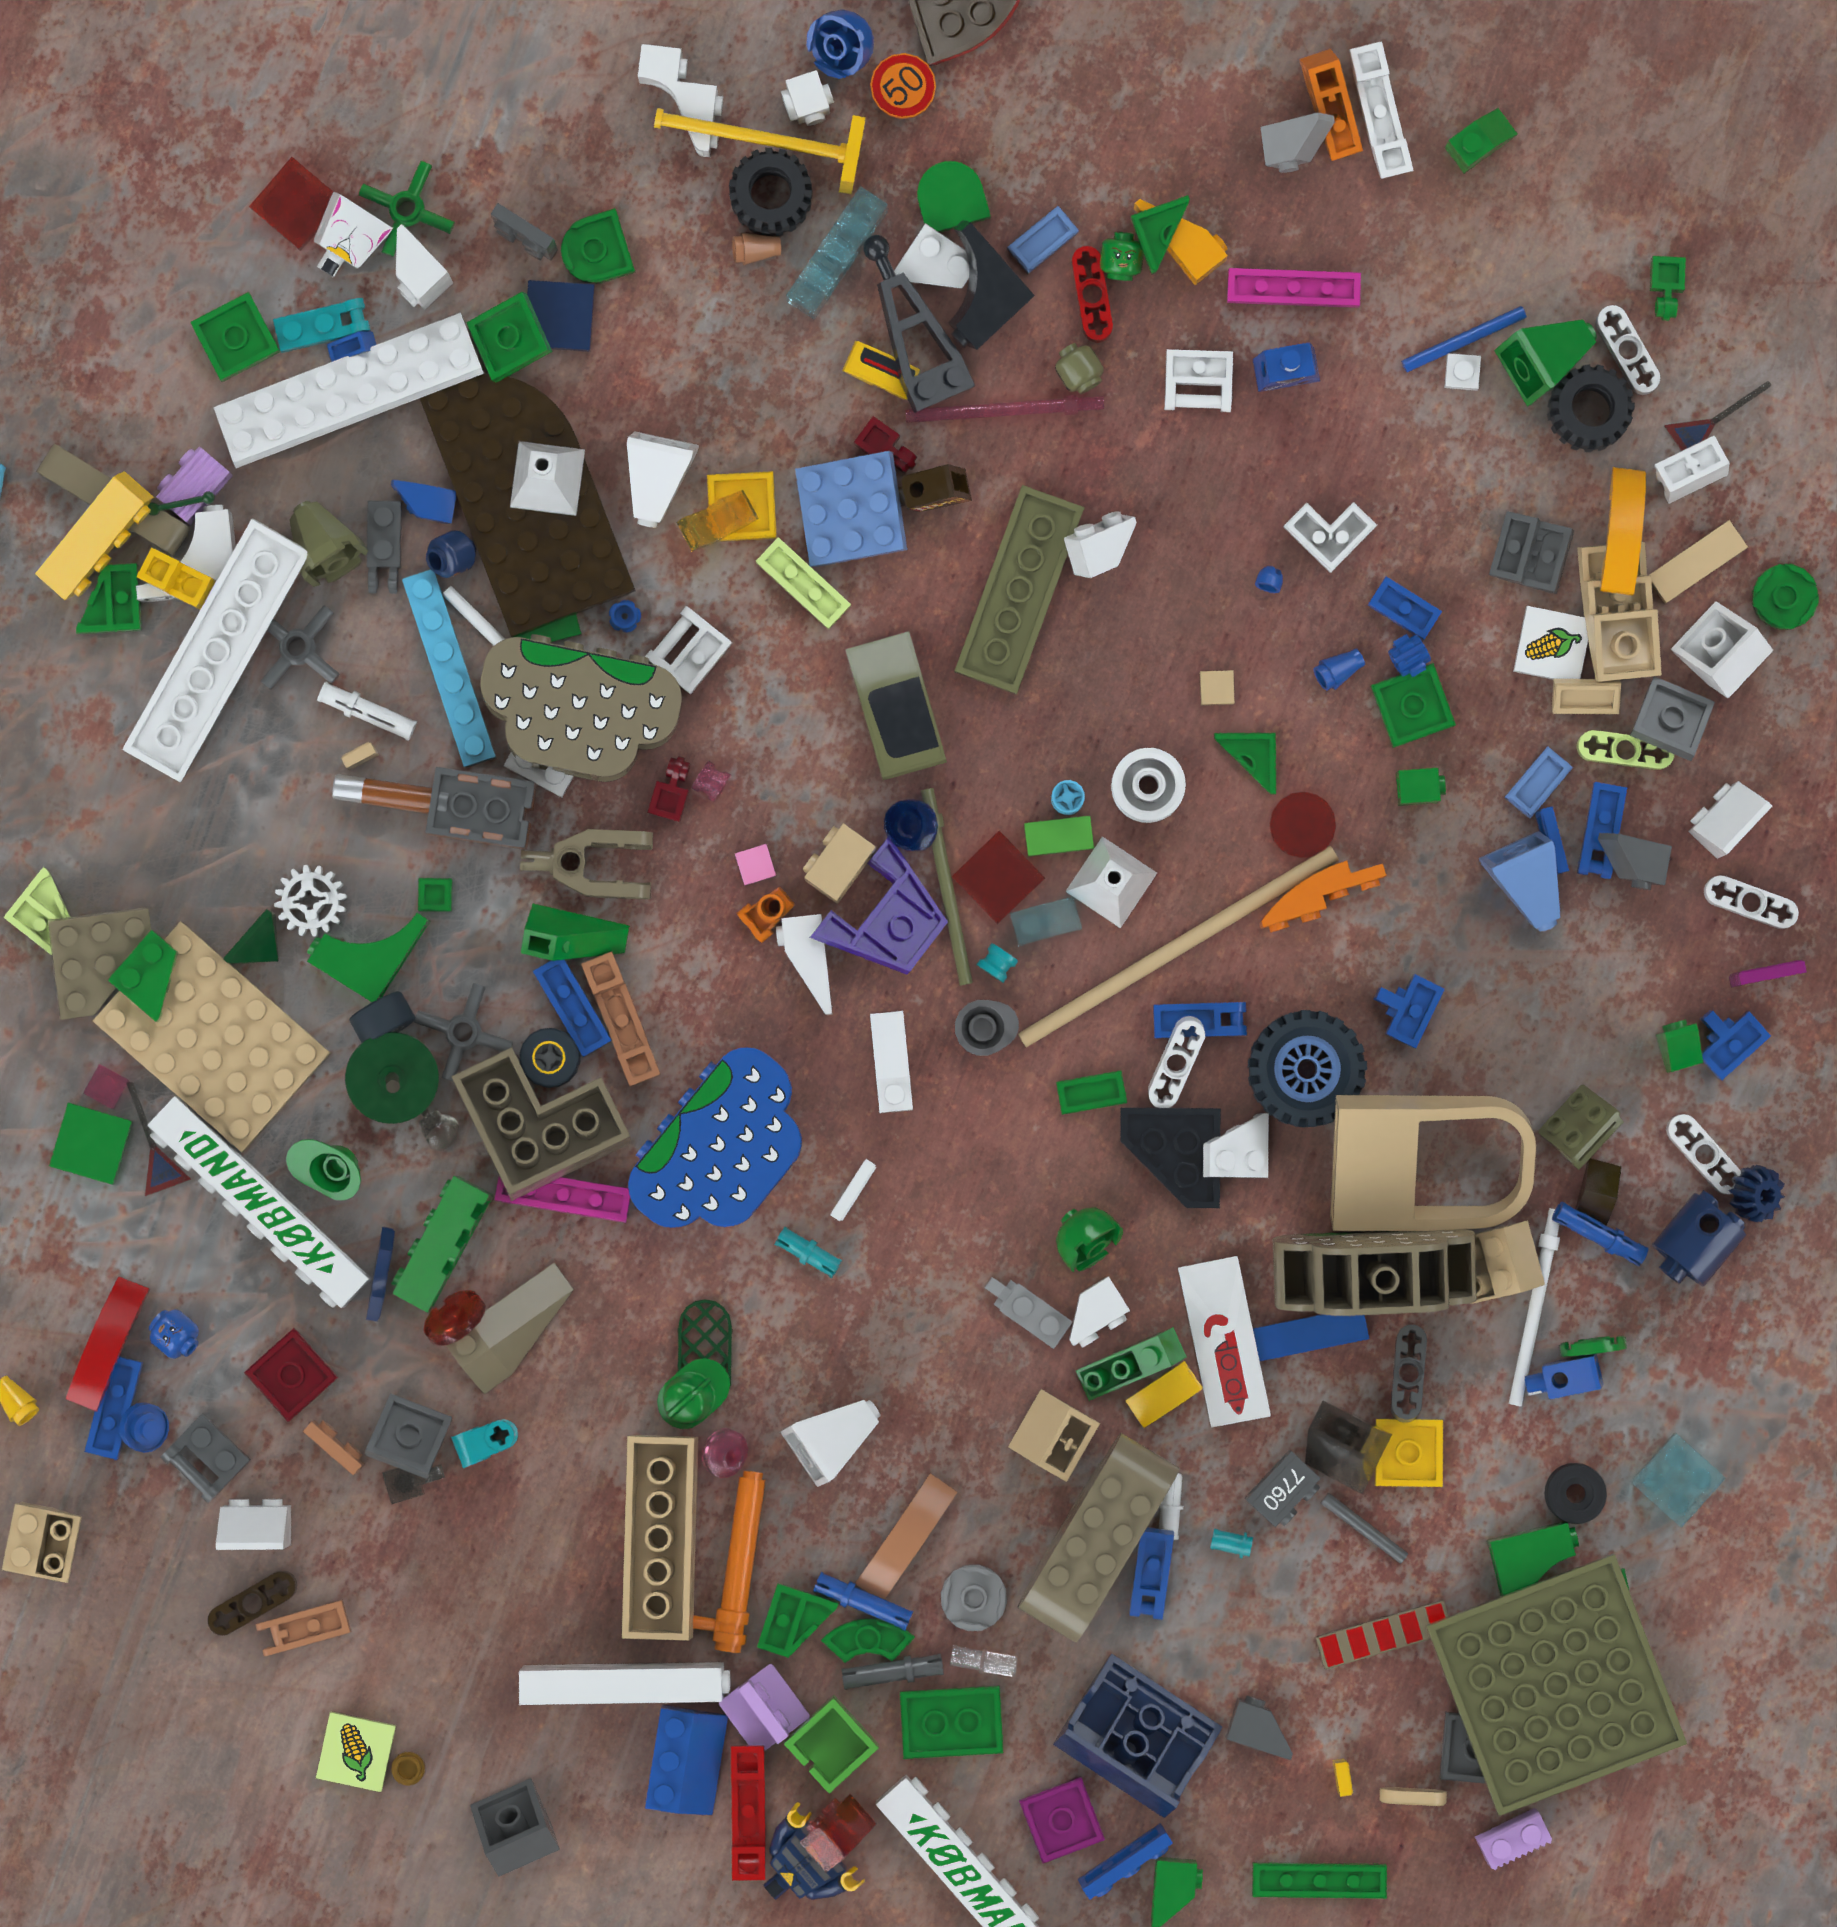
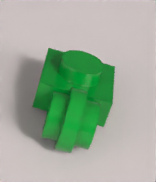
M1652 256L1650 291L1663 292V296L1657 297L1655 301V317H1661L1662 321H1669L1670 318H1676L1678 299L1671 296L1672 292L1683 293L1685 290L1686 257Z

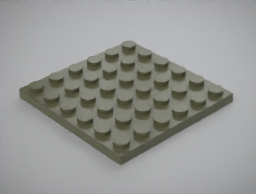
M1610 1554L1426 1625L1499 1816L1687 1744L1615 1554Z

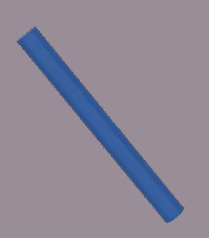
M1522 306L1517 307L1402 360L1403 368L1408 373L1527 318Z

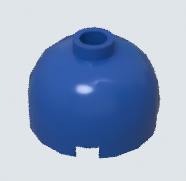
M841 9L828 12L811 24L807 32L806 46L808 52L812 51L816 59L813 63L820 71L827 76L841 79L855 74L869 62L874 49V36L871 27L864 18L855 12Z

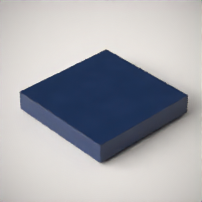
M528 280L527 295L551 349L590 352L594 284Z

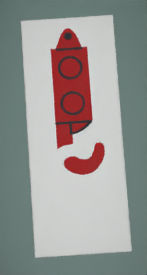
M1238 1256L1179 1267L1178 1271L1211 1428L1270 1417L1271 1413Z

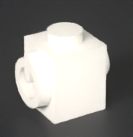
M817 70L785 80L787 89L781 91V95L790 121L797 120L799 124L806 122L807 126L823 122L825 115L830 114L829 104L834 103L829 85L821 84Z

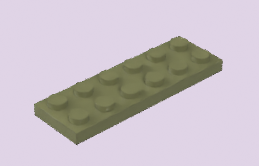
M1022 485L955 668V673L1017 695L1068 555L1064 538L1075 533L1074 529L1078 527L1084 507Z

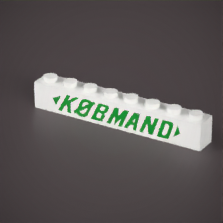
M174 1096L147 1125L153 1130L150 1137L162 1148H165L167 1145L170 1146L177 1153L174 1159L187 1171L193 1168L201 1176L198 1182L211 1194L217 1191L226 1200L222 1204L236 1217L241 1213L250 1222L246 1227L260 1240L265 1236L274 1245L271 1251L283 1262H286L288 1259L298 1267L295 1273L306 1284L310 1285L314 1282L322 1290L319 1296L329 1306L334 1308L338 1305L340 1308H345L372 1279L178 1096Z
M905 1775L876 1800L877 1807L982 1927H1039L1036 1923L1039 1917L1027 1903L1021 1906L1013 1897L1017 1894L1013 1886L1005 1878L1001 1881L996 1878L991 1872L995 1868L991 1861L983 1853L978 1856L969 1847L973 1843L970 1837L960 1827L956 1831L947 1822L951 1816L939 1802L932 1805L925 1797L929 1791L917 1777L911 1780Z

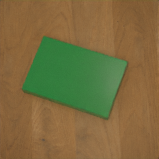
M1000 1685L900 1691L903 1759L1004 1753Z

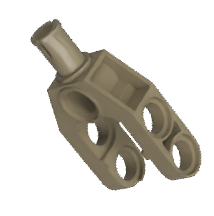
M587 829L554 844L551 852L521 850V859L535 861H520V871H550V875H553L556 881L585 897L651 899V882L636 883L624 882L623 880L594 881L585 879L584 871L586 867V848L652 850L653 832ZM570 853L576 854L580 858V865L574 871H566L561 865L563 857Z

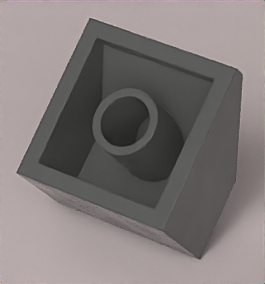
M531 1778L470 1805L484 1853L498 1877L560 1850L551 1821Z

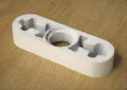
M1614 305L1605 307L1596 318V327L1630 388L1635 393L1646 395L1653 392L1660 382V373L1625 311ZM1608 313L1611 317H1619L1620 321L1616 326L1620 334L1624 329L1629 333L1618 338L1615 343L1611 339L1617 335L1612 326L1605 327L1604 325L1607 319L1606 314ZM1630 341L1635 344L1637 355L1634 358L1625 359L1620 355L1619 345L1622 342ZM1640 358H1643L1645 363L1640 364L1639 367L1643 374L1650 373L1652 375V379L1649 381L1650 386L1647 387L1644 383L1638 385L1636 380L1640 376L1636 367L1629 371L1627 366L1634 365Z
M1727 876L1713 877L1707 881L1704 887V896L1710 904L1774 928L1785 929L1791 927L1798 919V908L1793 901ZM1720 882H1723L1725 884L1724 889L1731 893L1736 892V887L1741 888V891L1736 896L1735 906L1730 905V902L1733 900L1731 897L1722 896L1717 900L1715 898L1716 893L1711 890L1712 886H1718ZM1747 893H1754L1760 899V907L1755 912L1745 910L1742 905V899ZM1767 898L1772 899L1769 906L1775 909H1780L1783 905H1786V912L1791 914L1790 919H1783L1782 923L1778 922V915L1772 912H1766V918L1762 917L1761 914L1767 907Z
M1183 1017L1176 1023L1148 1086L1149 1099L1157 1108H1170L1177 1102L1205 1039L1204 1027L1202 1022L1195 1017ZM1190 1026H1194L1197 1037L1191 1036L1189 1038L1187 1049L1192 1050L1189 1053L1185 1048L1180 1047L1185 1038L1182 1029L1188 1030ZM1175 1054L1182 1055L1186 1059L1184 1068L1178 1071L1171 1070L1167 1066V1060ZM1165 1073L1171 1078L1168 1086L1171 1096L1165 1095L1163 1099H1159L1158 1092L1155 1089H1162L1164 1087L1166 1076L1161 1074Z
M1685 1114L1672 1117L1666 1127L1669 1139L1717 1192L1732 1194L1728 1190L1733 1189L1735 1186L1733 1178L1732 1182L1734 1185L1732 1187L1729 1185L1721 1186L1719 1184L1722 1180L1720 1174L1717 1171H1713L1710 1175L1707 1170L1716 1166L1720 1158L1725 1162L1719 1166L1723 1172H1733L1734 1177H1738L1741 1173L1740 1169L1693 1117ZM1676 1122L1681 1124L1688 1122L1690 1127H1688L1687 1131L1693 1138H1696L1698 1133L1702 1136L1701 1140L1691 1145L1689 1151L1685 1145L1689 1144L1690 1141L1684 1135L1678 1137L1675 1135L1677 1131ZM1703 1144L1710 1146L1714 1152V1157L1708 1164L1700 1163L1695 1156L1697 1148Z

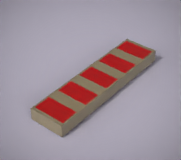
M1439 1600L1316 1636L1315 1639L1324 1669H1330L1429 1640L1430 1636L1426 1625L1448 1617L1444 1600Z

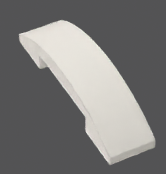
M1382 41L1350 49L1349 53L1359 103L1380 178L1384 179L1414 171L1406 138L1404 139L1396 109Z

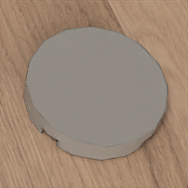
M979 1564L964 1565L954 1570L945 1580L941 1591V1606L946 1617L956 1627L967 1631H983L994 1625L1003 1615L1007 1604L1006 1588L1000 1576L991 1568Z

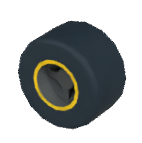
M396 991L365 1006L352 1015L349 1021L362 1043L368 1038L374 1040L388 1032H400L412 1024L416 1017L402 992Z
M555 1028L539 1029L530 1034L523 1042L519 1054L520 1065L526 1077L534 1084L546 1088L560 1087L570 1082L580 1065V1051L574 1040L566 1032Z

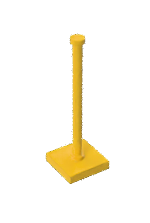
M657 108L654 128L661 129V126L835 158L838 159L837 163L844 164L839 192L852 194L866 118L852 116L848 143H841L840 146L664 113V109Z

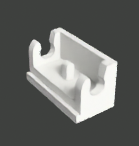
M1712 436L1655 464L1656 479L1658 483H1662L1665 490L1664 496L1670 504L1727 476L1730 463L1716 437Z

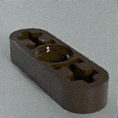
M277 1571L218 1605L208 1615L210 1630L220 1636L228 1635L289 1600L297 1591L296 1578L288 1571ZM277 1577L281 1581L287 1579L290 1583L286 1588L288 1594L284 1595L280 1591L270 1596L274 1603L269 1605L268 1597L260 1589V1586L265 1585L267 1591L276 1586L275 1579ZM254 1593L261 1598L262 1606L258 1612L251 1613L244 1608L243 1600L247 1594ZM235 1601L239 1613L245 1617V1620L241 1622L238 1615L228 1622L230 1628L226 1629L224 1625L218 1627L215 1623L219 1618L218 1612L221 1611L226 1615L235 1610L231 1606V1603Z

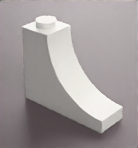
M223 505L204 506L203 512L195 513L193 539L187 553L181 560V563L216 581L236 548L232 513L228 509L223 510ZM150 584L136 586L137 599L142 603L177 599Z

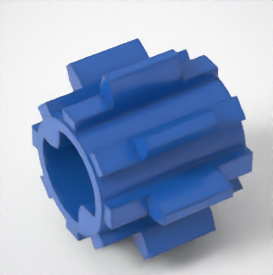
M1405 634L1393 641V648L1388 650V654L1402 677L1409 673L1414 677L1426 670V663L1431 661V657L1425 645L1416 634L1410 638Z

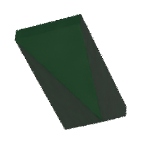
M266 909L226 954L223 960L231 965L278 962L276 915L271 910Z

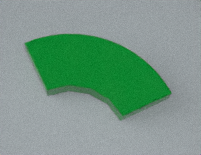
M865 1618L841 1624L827 1633L821 1641L844 1663L856 1655L865 1653L880 1654L893 1661L915 1636L908 1630L904 1631L902 1628L881 1619Z

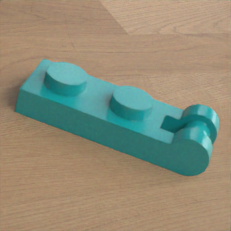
M355 298L343 303L273 319L281 353L339 340L359 331H371L369 321L365 320L363 314L365 309L363 298ZM350 314L352 323L343 326L341 315Z

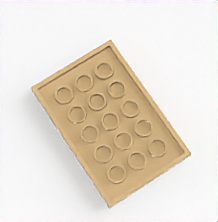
M180 921L164 939L178 951L175 967L171 973V982L168 993L165 996L161 1019L155 1022L121 991H118L95 1017L93 1022L243 1153L331 1052L237 969L223 960L220 954L187 925Z

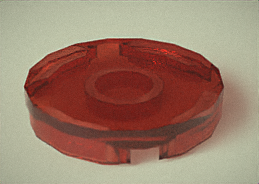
M1298 792L1292 793L1280 800L1272 811L1269 827L1273 841L1284 853L1297 858H1307L1315 856L1327 848L1333 840L1336 822L1334 812L1328 802L1316 794Z
M463 1290L453 1293L443 1300L445 1305L439 1310L435 1307L430 1311L425 1320L423 1331L432 1344L445 1346L457 1342L468 1335L480 1323L485 1314L486 1305L475 1291Z

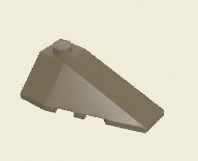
M554 1262L443 1342L462 1369L479 1389L486 1394L514 1373L574 1289Z

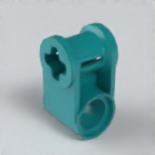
M501 1419L480 1428L479 1426L455 1435L451 1439L462 1467L465 1468L510 1448L516 1443L519 1434L518 1428L513 1422ZM497 1426L501 1430H508L509 1436L505 1438L506 1444L501 1439L496 1440L494 1438V1434L498 1432Z

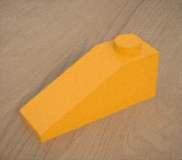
M1139 199L1135 202L1133 209L1136 213L1156 206ZM1183 218L1167 249L1168 253L1194 285H1197L1226 262L1228 257L1225 253L1228 248L1217 234L1212 236L1208 230Z

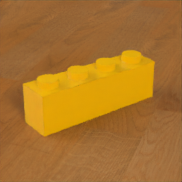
M125 471L115 475L35 575L64 600L74 595L80 597L91 585L92 582L89 580V577L93 572H101L110 562L111 557L108 554L114 547L119 549L129 539L131 533L128 529L134 522L140 524L150 513L151 509L148 505L155 497Z

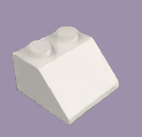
M401 224L397 228L396 277L400 282L397 288L413 307L419 304L425 310L453 284V281L447 270Z
M1716 601L1671 648L1673 653L1707 685L1727 698L1740 687L1773 651L1758 628Z
M1739 781L1732 784V786L1725 783L1713 796L1716 800L1715 804L1709 810L1705 807L1701 808L1690 820L1694 826L1688 832L1717 859L1727 855L1772 807L1768 801Z
M229 1499V1505L220 1507L216 1550L285 1549L291 1545V1505H283V1499H262V1505H249V1499Z

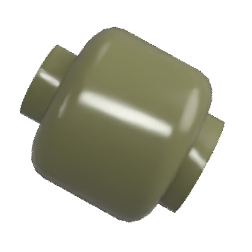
M1073 343L1059 352L1061 359L1057 361L1055 371L1068 391H1078L1081 395L1102 382L1100 377L1104 372V367L1091 346L1084 345L1078 347L1076 343Z

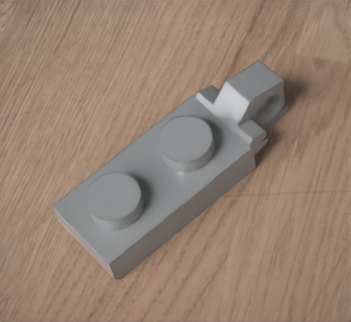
M991 1277L984 1287L998 1297L994 1305L1000 1309L999 1311L1053 1349L1073 1322L1019 1283L1016 1284L1012 1280H1010L1007 1286H1004Z

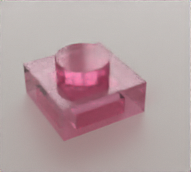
M99 1064L83 1093L105 1106L115 1109L130 1080Z

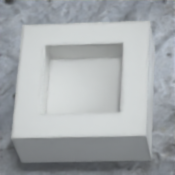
M1448 353L1444 388L1477 391L1479 389L1481 356Z

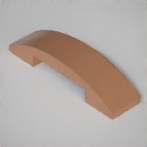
M613 952L582 963L584 973L597 1001L629 1087L661 1075Z
M930 1473L855 1584L866 1592L885 1599L956 1496L957 1491Z

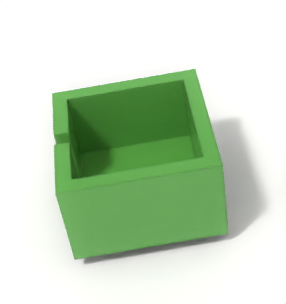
M835 1695L784 1741V1745L803 1766L809 1763L810 1759L813 1761L814 1764L809 1767V1772L829 1794L879 1748L878 1742Z

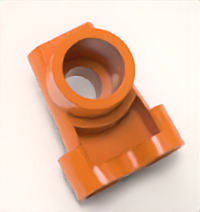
M778 887L771 893L764 895L754 905L746 904L737 912V915L751 930L755 938L763 943L774 934L772 928L795 906V903L781 887ZM774 900L780 903V911L778 913L773 912L771 909V904Z

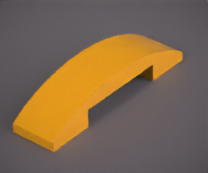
M1612 468L1606 553L1603 560L1600 591L1634 595L1644 522L1646 471Z

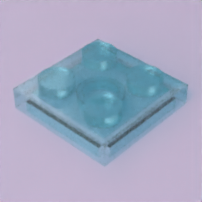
M1674 1433L1631 1480V1483L1682 1528L1726 1478L1677 1433Z

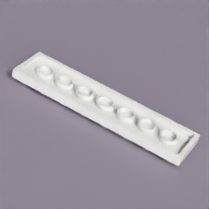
M461 313L370 347L371 351L352 357H343L214 407L235 467L239 468L484 374Z
M251 519L122 750L178 782L183 780L307 559V550L257 520Z

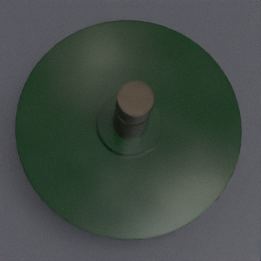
M388 1032L374 1040L372 1038L366 1039L350 1056L345 1071L346 1090L353 1105L366 1117L387 1124L403 1123L423 1113L433 1101L439 1084L438 1067L431 1051L415 1037L399 1032Z

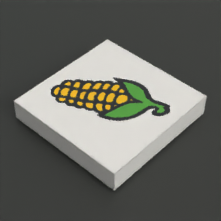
M1526 606L1513 672L1552 680L1580 679L1588 642L1585 617Z

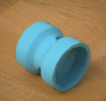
M1064 780L1058 783L1051 795L1053 808L1063 815L1077 813L1085 800L1082 786L1072 780Z

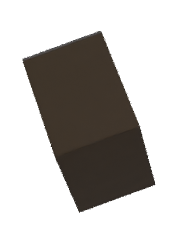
M1590 1158L1587 1162L1575 1209L1607 1226L1618 1198L1621 1166Z

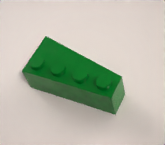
M453 1176L452 1180L448 1179L439 1195L442 1199L437 1209L432 1208L423 1224L427 1228L422 1238H416L407 1255L411 1257L405 1269L399 1268L391 1283L396 1287L392 1294L427 1313L431 1312L494 1196L460 1176Z

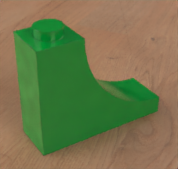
M416 913L412 920L399 932L386 939L371 943L344 942L327 934H324L322 938L317 936L307 950V954L311 955L307 962L370 1002H374L385 995L431 921Z
M1562 1521L1488 1539L1487 1544L1500 1597L1537 1583L1551 1567L1567 1558L1576 1556L1574 1548L1579 1547V1541L1575 1527L1569 1528L1568 1523Z

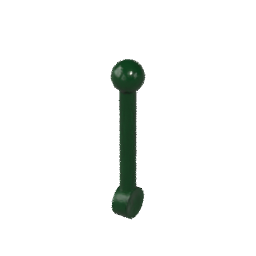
M206 491L202 496L159 505L151 502L148 505L151 509L149 515L156 516L163 510L202 502L211 504L215 500V495L210 491Z

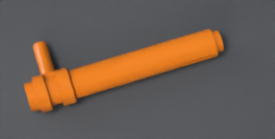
M743 1470V1477L739 1476L721 1606L716 1610V1617L709 1618L696 1615L693 1617V1629L713 1632L712 1641H715L714 1649L719 1651L741 1653V1647L746 1643L747 1635L744 1634V1627L749 1622L750 1613L747 1612L766 1481L762 1480L763 1473Z

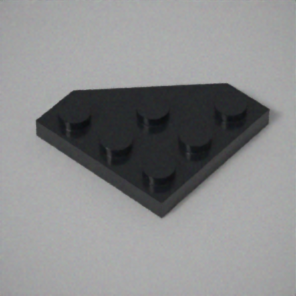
M1120 1108V1142L1185 1208H1220V1177H1203V1144L1214 1137H1220L1221 1108Z

